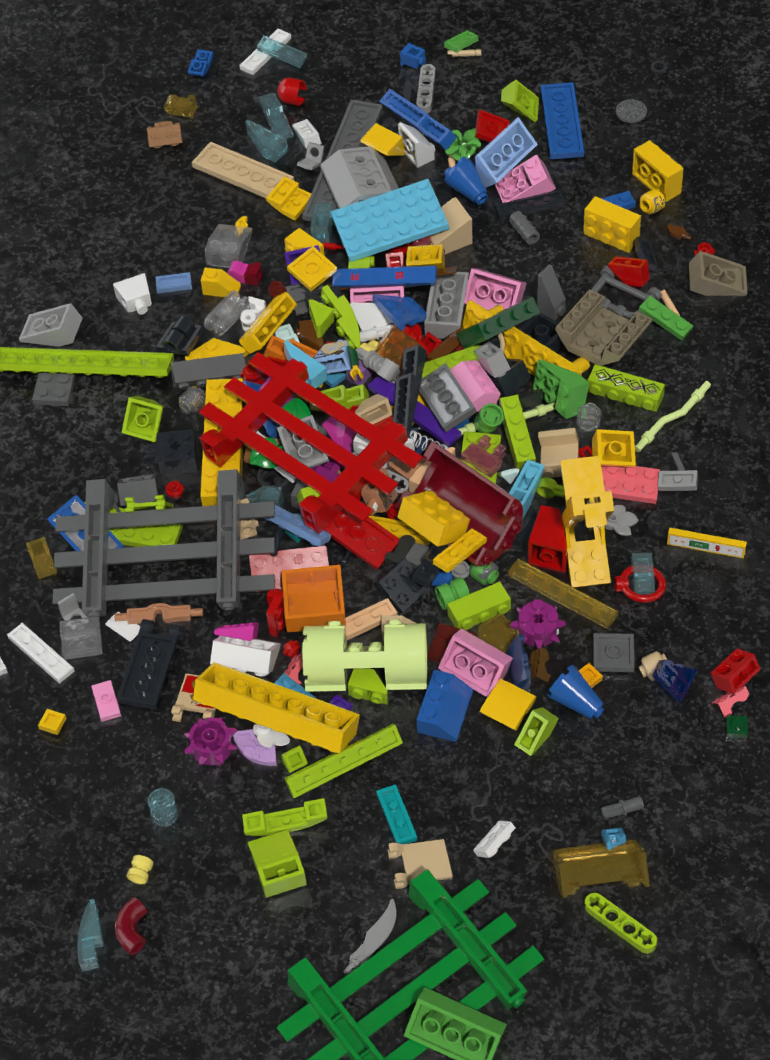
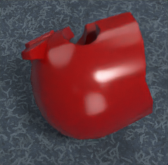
M291 77L283 79L279 83L277 90L279 99L285 104L301 105L305 98L297 97L299 89L307 90L305 82Z

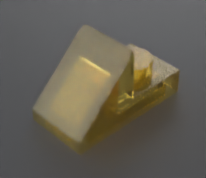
M45 537L27 542L26 546L38 579L56 574L57 571L54 568Z

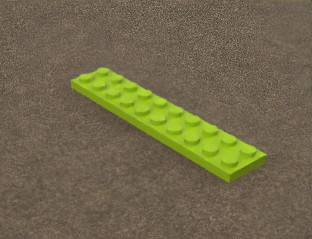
M0 347V372L9 370L14 372L31 371L32 373L49 372L52 374L64 372L67 374L84 373L86 375L102 374L107 376L119 374L121 376L164 377L168 376L171 363L174 361L173 353Z

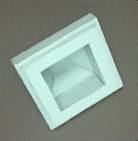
M512 468L498 472L497 475L512 485L520 471L518 468Z

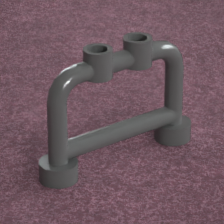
M608 266L602 269L600 272L601 278L591 289L598 293L602 286L607 283L644 301L649 296H652L657 301L662 297L661 291L655 287H651L647 293H644L613 279L616 274ZM607 298L604 299L603 308L619 316L631 319L636 313L627 311L622 305L616 306L612 304Z

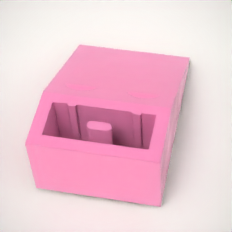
M537 154L509 171L495 184L503 203L551 192L556 189L546 165Z

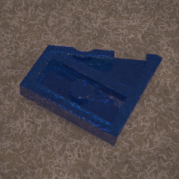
M663 659L659 660L652 677L676 701H683L697 670Z

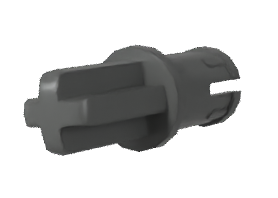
M640 796L624 801L621 799L616 804L602 807L601 813L603 818H610L621 814L626 816L627 813L644 809V804Z

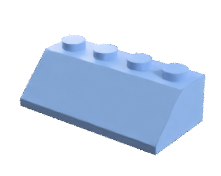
M519 117L475 156L476 170L485 188L500 181L538 145Z

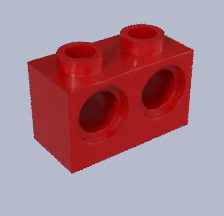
M737 648L711 672V675L718 689L735 694L761 669L755 654Z

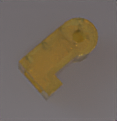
M169 95L164 105V110L167 113L185 117H194L197 109L195 95H189L188 98Z

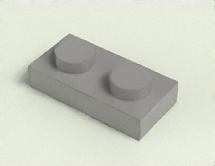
M697 470L659 471L658 490H697L698 472Z

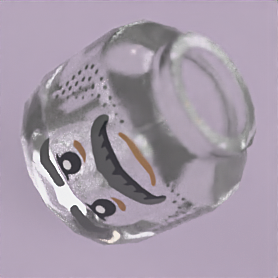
M593 403L580 406L576 419L577 425L587 432L597 429L601 422V409Z

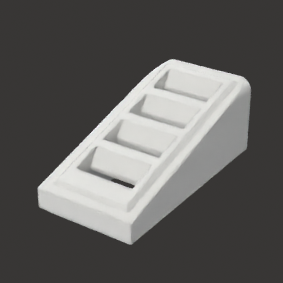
M308 119L292 125L306 149L308 142L321 144L319 133Z

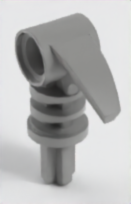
M361 347L356 349L358 359L363 361V365L366 368L375 371L376 374L389 382L397 379L400 374L399 365L387 358H383L373 350L368 352Z

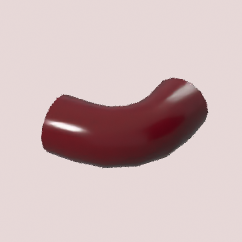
M132 897L118 912L114 925L116 939L130 956L137 954L146 943V940L136 930V924L147 914V910L135 897Z

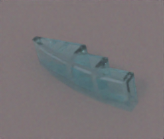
M271 93L258 97L276 139L279 141L294 137L293 131L288 124V119L276 95Z

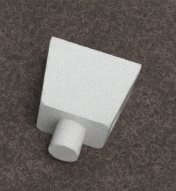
M145 273L113 284L115 296L127 312L137 311L138 314H145L147 312V307L152 303Z

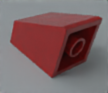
M541 505L528 541V564L566 573L567 543L560 509Z

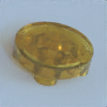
M502 614L484 621L478 627V638L504 653L507 652L508 647L518 636L516 629L510 627L512 621L506 619Z

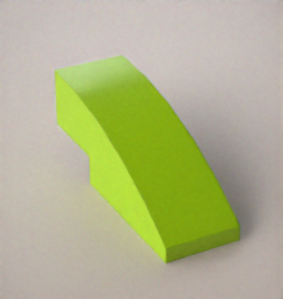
M364 384L348 389L344 385L320 391L347 409L354 405H360L362 401L369 398V392ZM310 403V409L312 411L323 412L322 410H320L319 408L315 407Z

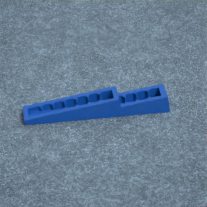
M391 89L379 101L445 150L457 138L451 130Z

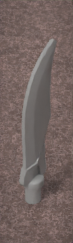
M393 899L390 900L381 918L366 932L364 943L350 955V964L344 970L346 975L366 962L389 937L396 920V906Z

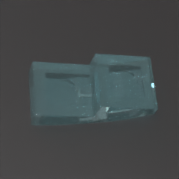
M632 553L634 592L637 594L654 593L652 553Z

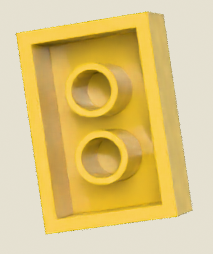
M650 140L634 149L632 174L649 189L659 190L664 195L665 202L681 194L683 168L680 164L676 163Z
M595 196L584 211V234L629 253L635 246L633 240L640 236L641 215Z
M430 490L403 497L398 513L399 519L436 546H442L458 540L466 533L470 521L461 511L453 508L447 501L442 500L436 493Z

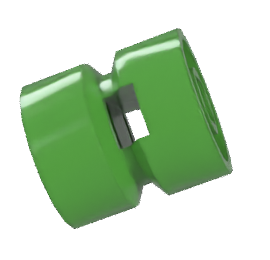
M496 404L485 405L475 416L474 426L476 430L480 433H493L503 421L504 413L502 409Z
M462 577L451 580L449 585L444 583L435 587L437 600L443 610H447L448 603L470 594Z

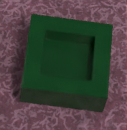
M727 715L726 737L747 738L748 716Z

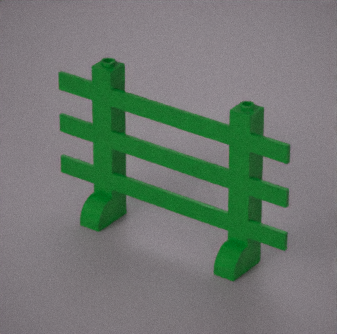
M426 869L410 881L408 896L420 909H426L430 915L330 988L306 957L288 970V985L298 997L305 999L308 1004L277 1026V1030L286 1042H289L320 1019L335 1040L308 1060H339L346 1054L351 1060H414L429 1047L409 1039L387 1057L383 1058L369 1040V1037L417 1002L424 988L434 989L468 962L485 982L459 1001V1003L478 1011L497 997L507 1010L513 1006L517 1008L524 1003L527 992L519 979L543 962L544 958L532 946L506 965L491 945L517 926L505 912L481 931H478L463 913L489 894L486 887L477 879L451 898L432 873ZM442 928L457 949L356 1023L341 1002Z

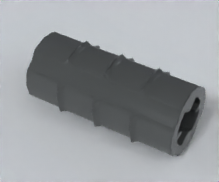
M521 211L514 212L510 216L509 222L529 245L539 240V232Z

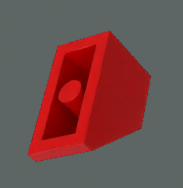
M615 256L608 264V267L626 285L637 288L643 287L650 279L648 260Z

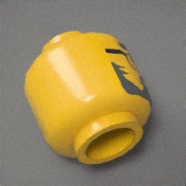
M656 189L646 192L640 198V208L647 214H654L665 206L664 195Z

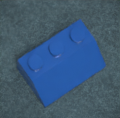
M434 670L417 717V733L457 742L473 689L454 674Z

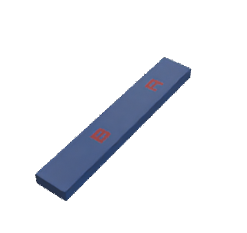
M437 267L337 269L333 274L332 286L350 288L436 285Z

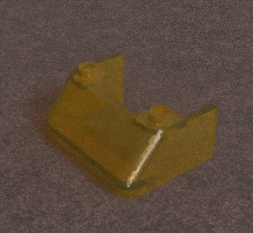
M626 840V842L610 850L607 849L605 843L561 848L553 851L559 891L563 898L568 897L567 895L576 894L577 890L581 888L580 886L623 881L628 883V886L633 887L641 885L640 882H642L645 887H650L646 852L636 840Z

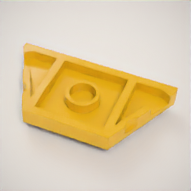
M212 338L190 352L188 356H185V360L243 353L245 357L249 353L244 347Z

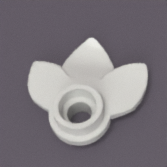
M255 724L253 727V732L257 735V741L264 747L271 748L273 744L284 746L290 743V739L285 733L276 732L263 725Z

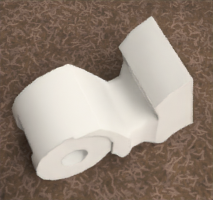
M249 296L250 309L243 310L240 317L242 329L245 332L265 310L266 302L264 300Z

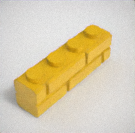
M287 292L276 296L240 338L239 343L250 354L261 349L297 306V303Z

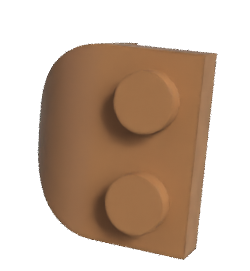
M171 121L155 123V127H147L149 147L161 148L163 145L176 146L182 143L181 129L178 122L172 125Z

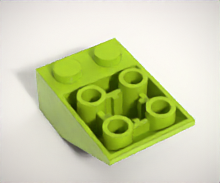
M288 830L248 842L266 898L307 885L299 855Z

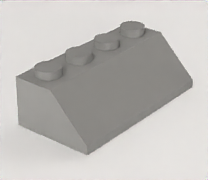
M469 272L437 276L436 285H431L426 311L427 316L424 323L425 336L427 332H430L437 338L443 339L460 329Z

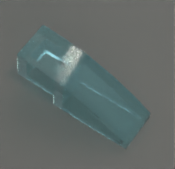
M90 899L87 904L78 933V962L82 972L99 968L96 948L104 946L98 909L94 899Z

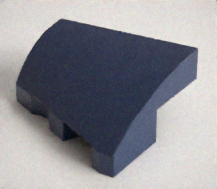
M521 634L512 641L506 654L513 658L508 668L511 682L513 685L524 690L530 689L531 673L528 655L523 647L525 637L524 634Z

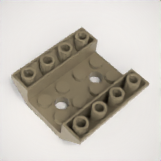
M589 289L556 326L555 330L569 352L602 366L619 361L651 324L653 319L639 312H636L630 320L603 308L605 296Z

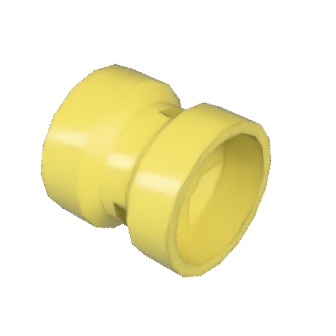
M135 855L131 862L132 868L128 870L126 876L134 883L146 884L149 877L147 873L151 871L154 863L148 857Z

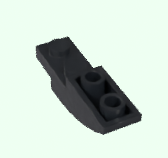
M433 544L423 556L422 562L413 573L411 581L429 589L442 571V569L433 564V559L449 546L447 544L442 546Z

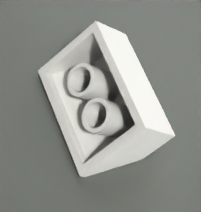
M219 636L213 641L210 664L216 662L244 673L250 671L254 672L257 676H266V674L268 675L273 671L281 643L259 639L247 641Z

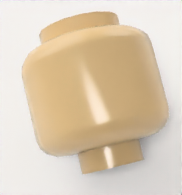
M656 651L641 659L642 666H639L644 678L648 676L651 681H655L668 675L670 665L664 653L660 654V652Z

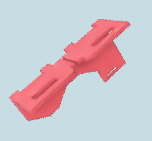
M303 654L295 655L288 665V669L284 672L298 684H301L298 680V673L303 669Z
M742 686L732 697H730L732 694L728 692V694L712 702L719 705L725 718L728 714H732L731 708L735 702L747 699L749 692L746 686Z

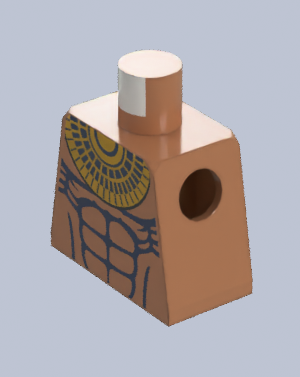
M381 468L379 470L383 474L390 477L386 468ZM367 483L361 491L366 505L373 509L371 515H374L376 512H387L398 496L396 489L387 495L370 483Z

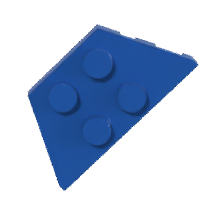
M373 294L372 301L399 330H404L406 324L413 326L417 322L426 320L427 313L410 297Z

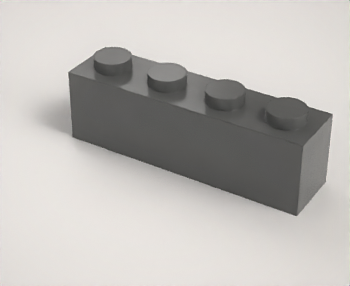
M243 353L172 362L170 369L174 389L185 390L190 388V386L205 387L206 380L232 379L233 377L241 379L240 373L246 364Z

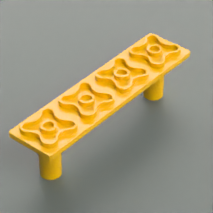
M469 300L461 327L462 330L496 315L504 310V307L496 305L487 310L476 302ZM514 326L502 332L505 341V358L508 360H523L528 372L533 376L536 374L539 359L576 372L579 375H582L590 367L588 360L580 357L570 362Z

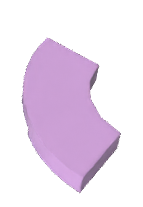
M253 729L237 731L233 735L235 745L244 757L260 765L277 766L275 745L273 744L271 748H267L259 744Z

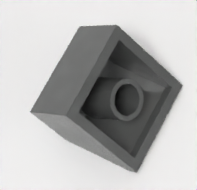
M156 474L122 478L117 483L120 505H125V508H127L125 497H134L135 503L157 501L155 495L159 494Z

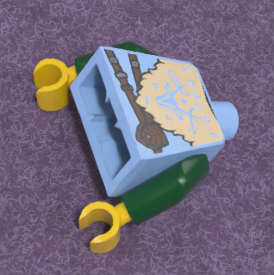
M346 340L325 344L313 356V359L326 367L327 374L353 368L350 371V375L354 381H356L355 376L358 374L361 380L364 377L358 368L360 366L358 354L352 346H349Z

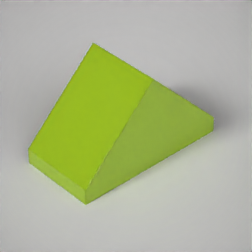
M311 299L309 300V313L317 338H321L334 322V309Z

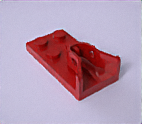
M344 509L324 529V531L331 534L332 539L376 570L384 563V557L387 552L392 553L399 544L398 537L370 517L362 522Z

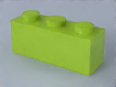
M497 582L447 604V614L457 631L460 629L468 630L474 625L487 622L491 618L503 615L511 610V598L501 582Z

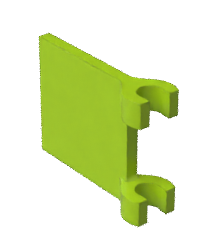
M155 495L157 502L135 503L134 497H125L127 503L126 513L135 512V510H165L174 508V504L166 502L164 495Z

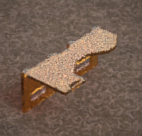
M542 647L531 652V679L537 676L549 683L550 674L545 669V663L549 660L547 650Z

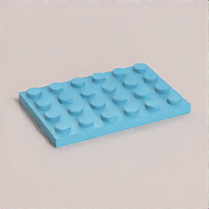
M428 179L330 211L350 262L450 229Z

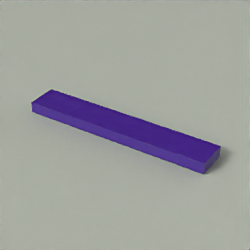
M378 375L368 384V389L374 394L388 398L390 405L395 407L396 385ZM417 401L413 422L448 447L462 436L461 431L455 427L446 432L433 411Z

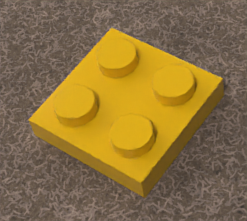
M312 246L289 264L287 270L308 290L313 291L337 271V267Z

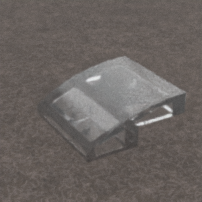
M93 616L90 618L60 621L62 657L64 660L103 654L99 617Z

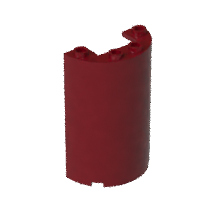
M431 441L423 458L432 463L415 493L404 491L395 507L400 510L403 497L429 490L436 493L439 498L447 501L453 508L461 511L463 515L470 519L466 532L472 528L487 537V542L466 558L476 566H487L504 551L511 548L516 534L522 529L523 506L517 498L437 443Z

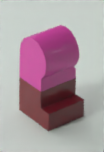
M233 261L227 272L238 282L254 286L259 285L263 275L261 263L254 262L251 265L243 264L240 261Z

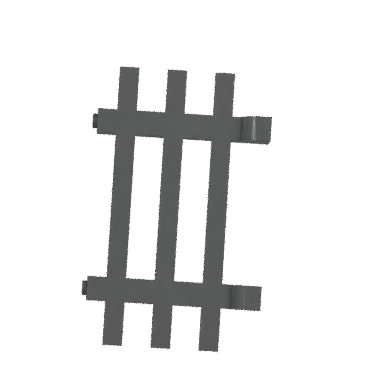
M233 469L218 471V505L158 511L145 510L131 513H109V509L113 508L115 493L105 479L86 480L85 515L56 517L55 530L56 532L85 531L84 551L57 552L54 555V568L83 567V587L53 589V605H58L60 600L74 593L78 603H82V612L89 619H99L100 616H106L107 601L217 594L216 602L221 609L233 610L240 607V592L269 591L275 588L274 574L240 576V556L275 553L274 537L240 540L241 519L275 517V502L241 504V499L244 498L245 483L238 470ZM217 521L216 542L108 549L109 529ZM217 557V578L107 585L108 565Z

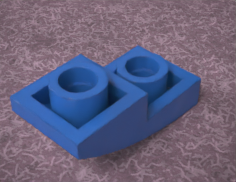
M197 50L195 59L191 60L188 74L204 77L214 57L213 52Z

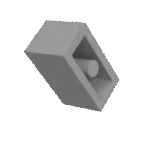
M487 342L474 350L480 365L494 378L502 377L510 370L503 351L491 342Z

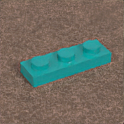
M396 784L377 790L378 800L395 842L409 844L417 841V835Z

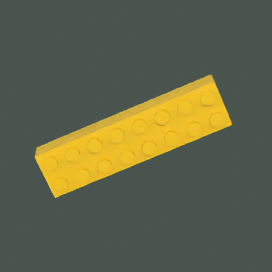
M231 379L206 380L205 405L210 402L234 418L244 408L245 402L224 389V386ZM207 418L204 419V433L212 429L218 432L222 430V428ZM243 446L221 468L206 458L203 449L202 506L218 505V471L237 469L242 478Z
M213 662L195 680L193 700L203 705L217 708L222 712L236 715L238 718L255 722L257 725L266 726L276 732L285 733L295 739H301L312 745L323 747L331 752L340 754L356 736L360 714Z

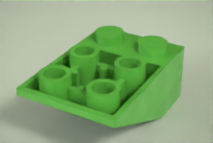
M539 359L533 390L542 388V399L548 404L556 402V405H552L553 408L566 419L581 413L583 414L589 382L576 372Z

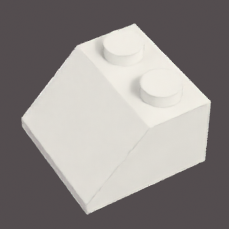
M399 123V135L403 137L405 155L417 168L433 161L434 145L429 143L424 134L420 133L416 128Z

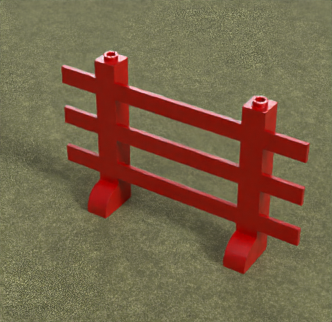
M258 352L249 361V364L272 379L259 392L235 377L224 386V389L247 403L234 418L210 402L199 411V414L222 428L220 432L215 429L209 430L200 437L206 458L221 468L246 444L321 494L319 497L310 495L299 503L304 524L318 534L343 509L362 522L373 513V509L356 499L355 496L367 483H370L387 495L398 486L396 481L379 471L392 456L412 469L423 459V456L404 445L408 437L407 430L402 424H397L391 420L382 430L375 427L306 383L305 381L309 378L308 368L305 363L294 358L284 367H281ZM295 393L369 440L370 443L356 456L284 410L281 406ZM270 418L344 466L345 470L333 482H330L257 434L256 431Z

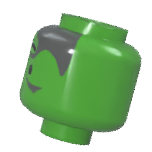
M493 561L487 566H476L472 562L470 564L471 577L482 585L494 583L499 576L498 565Z

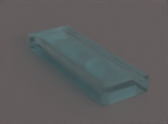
M263 36L257 45L258 51L298 68H301L307 58V53L266 36Z

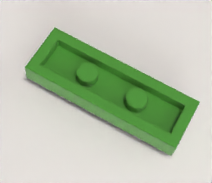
M649 296L639 307L638 311L652 318L654 322L681 341L693 328L692 324L652 296Z

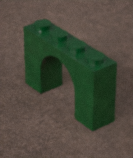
M532 296L456 334L463 349H466L539 314L540 311Z

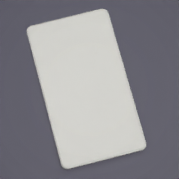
M114 616L105 623V625L128 641H132L140 630L138 624H128L127 621L115 622Z

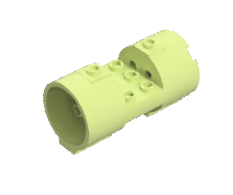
M398 619L389 620V623H385L384 646L382 642H371L369 646H363L362 643L356 642L347 646L346 626L341 624V621H328L329 625L304 626L303 635H307V637H305L303 642L304 676L308 675L307 680H305V691H346L348 668H385L387 690L427 689L426 623L406 624L401 623V620Z

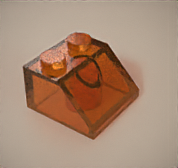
M393 325L384 333L374 351L383 358H387L399 365L400 374L398 377L402 375L404 349L420 344L405 332L399 330L396 325Z

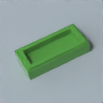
M466 30L445 41L444 47L456 53L477 42L478 35Z

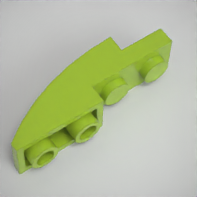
M328 285L321 288L320 297L325 305L328 304L334 309V317L336 319L339 318L336 321L335 328L337 333L348 341L349 346H352L355 350L361 346L360 331L353 309L344 295L337 298Z

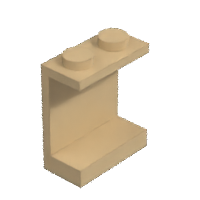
M569 428L538 432V439L541 445V464L545 465L541 478L562 477L561 460L578 458L579 438L576 429Z

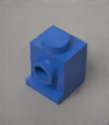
M410 43L400 52V65L402 66L408 65L417 69L426 62L425 49Z

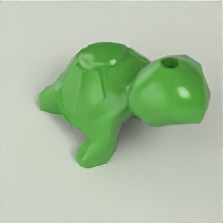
M476 128L465 131L463 136L459 130H452L457 138L445 150L446 154L457 161L462 157L469 159L476 151V148L481 147L480 138L475 137Z

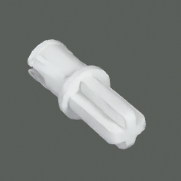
M390 324L379 328L374 326L372 329L360 331L361 343L374 339L379 340V337L394 334V325Z

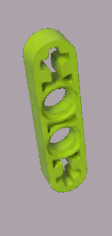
M591 893L586 897L585 910L591 916L639 951L652 953L655 950L657 938L653 932L602 895ZM591 902H598V906L591 907ZM614 912L618 918L615 921H609L606 918V914ZM626 925H632L635 928V932L627 934L623 928ZM643 940H651V945L648 943L643 945Z

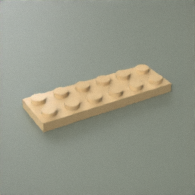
M212 142L192 161L193 168L264 198L271 193L284 176L294 181V176Z

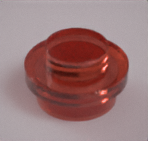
M274 281L268 287V293L272 297L286 292L285 286L280 281Z

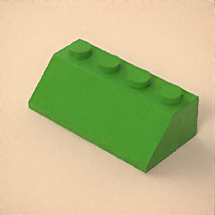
M424 988L418 997L404 1036L455 1060H492L507 1024L428 988Z

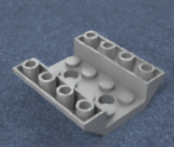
M371 146L340 149L320 166L339 208L357 203L359 200H366L399 189L385 158Z

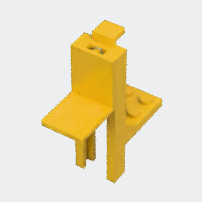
M600 456L561 460L566 509L561 518L567 543V560L571 588L610 584L604 526H606L607 519L614 512L612 491L605 492ZM585 519L586 527L589 528V531L594 532L595 540L576 542L574 528L578 522H583Z

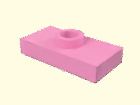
M111 680L92 685L101 722L120 717L121 714Z

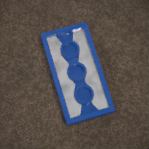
M75 495L47 520L56 529V517L85 515V503ZM109 530L108 549L125 548ZM85 531L58 532L75 551H84Z

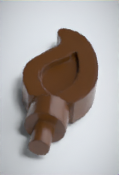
M668 224L667 231L672 237L691 240L692 237L689 236V233L683 227Z

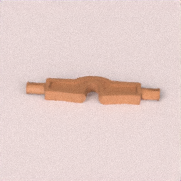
M156 603L146 608L127 609V613H115L114 618L115 622L127 621L128 624H141L143 619L155 622L156 615L162 614L165 623L190 621L192 616H203V608L191 609L190 605L170 606L164 603Z

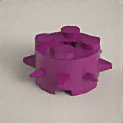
M535 599L523 606V608H517L519 618L517 621L510 623V627L517 629L519 635L524 634V643L532 647L536 645L537 649H541L542 645L544 647L553 641L559 642L557 629L566 626V623L558 619L556 606L553 607L540 599Z
M208 717L205 721L198 719V724L196 722L190 732L184 733L190 739V745L184 752L185 754H193L195 760L199 761L200 765H222L231 754V751L237 750V746L231 741V737L237 732V729L228 728L221 717Z

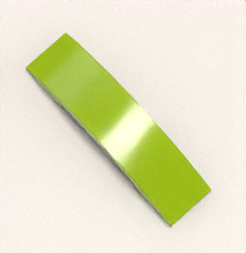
M324 798L304 802V807L269 814L258 811L242 815L244 833L251 836L272 835L285 830L293 832L328 819Z

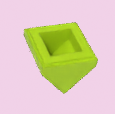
M300 745L281 755V761L289 773L308 764Z

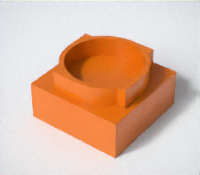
M340 565L282 570L287 632L303 631L304 626L329 625L328 621H341V624L346 626Z

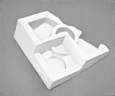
M350 303L362 331L372 329L374 326L379 328L392 323L375 303Z

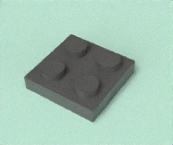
M39 372L32 398L33 404L69 406L75 374Z
M594 633V668L598 672H634V634Z

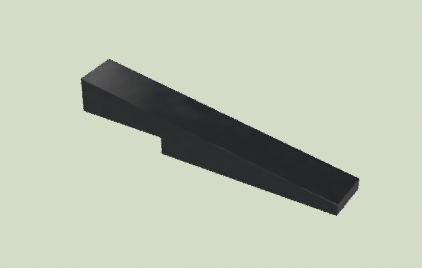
M420 345L404 349L402 376L398 377L396 382L393 421L397 424H402L406 428L408 438H410L427 351Z

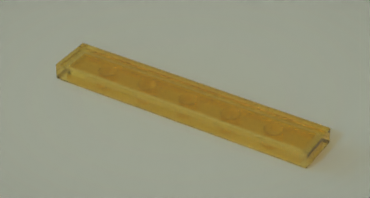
M519 558L508 571L509 577L607 629L618 616L617 610Z

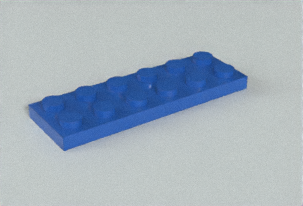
M574 83L541 85L550 159L584 157Z

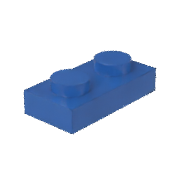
M630 191L602 198L624 209L636 207V202Z

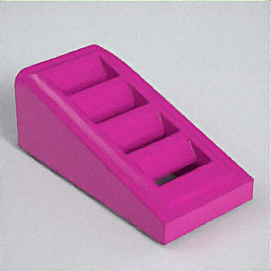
M259 623L223 625L216 628L214 634L252 641L257 637Z

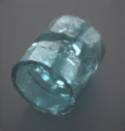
M159 788L150 793L147 803L153 822L159 826H168L175 822L178 817V810L173 793L165 788Z

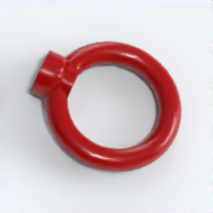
M636 564L626 568L621 576H615L614 588L615 592L622 591L628 598L636 602L648 603L659 599L664 594L666 581L663 574L656 568L646 564ZM635 572L649 573L658 581V588L649 595L637 594L629 588L628 577Z

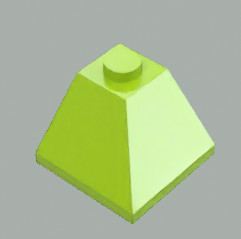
M517 80L502 89L501 101L504 105L534 122L538 120V96Z
M129 397L122 433L156 442V433L159 431L164 406L144 397Z

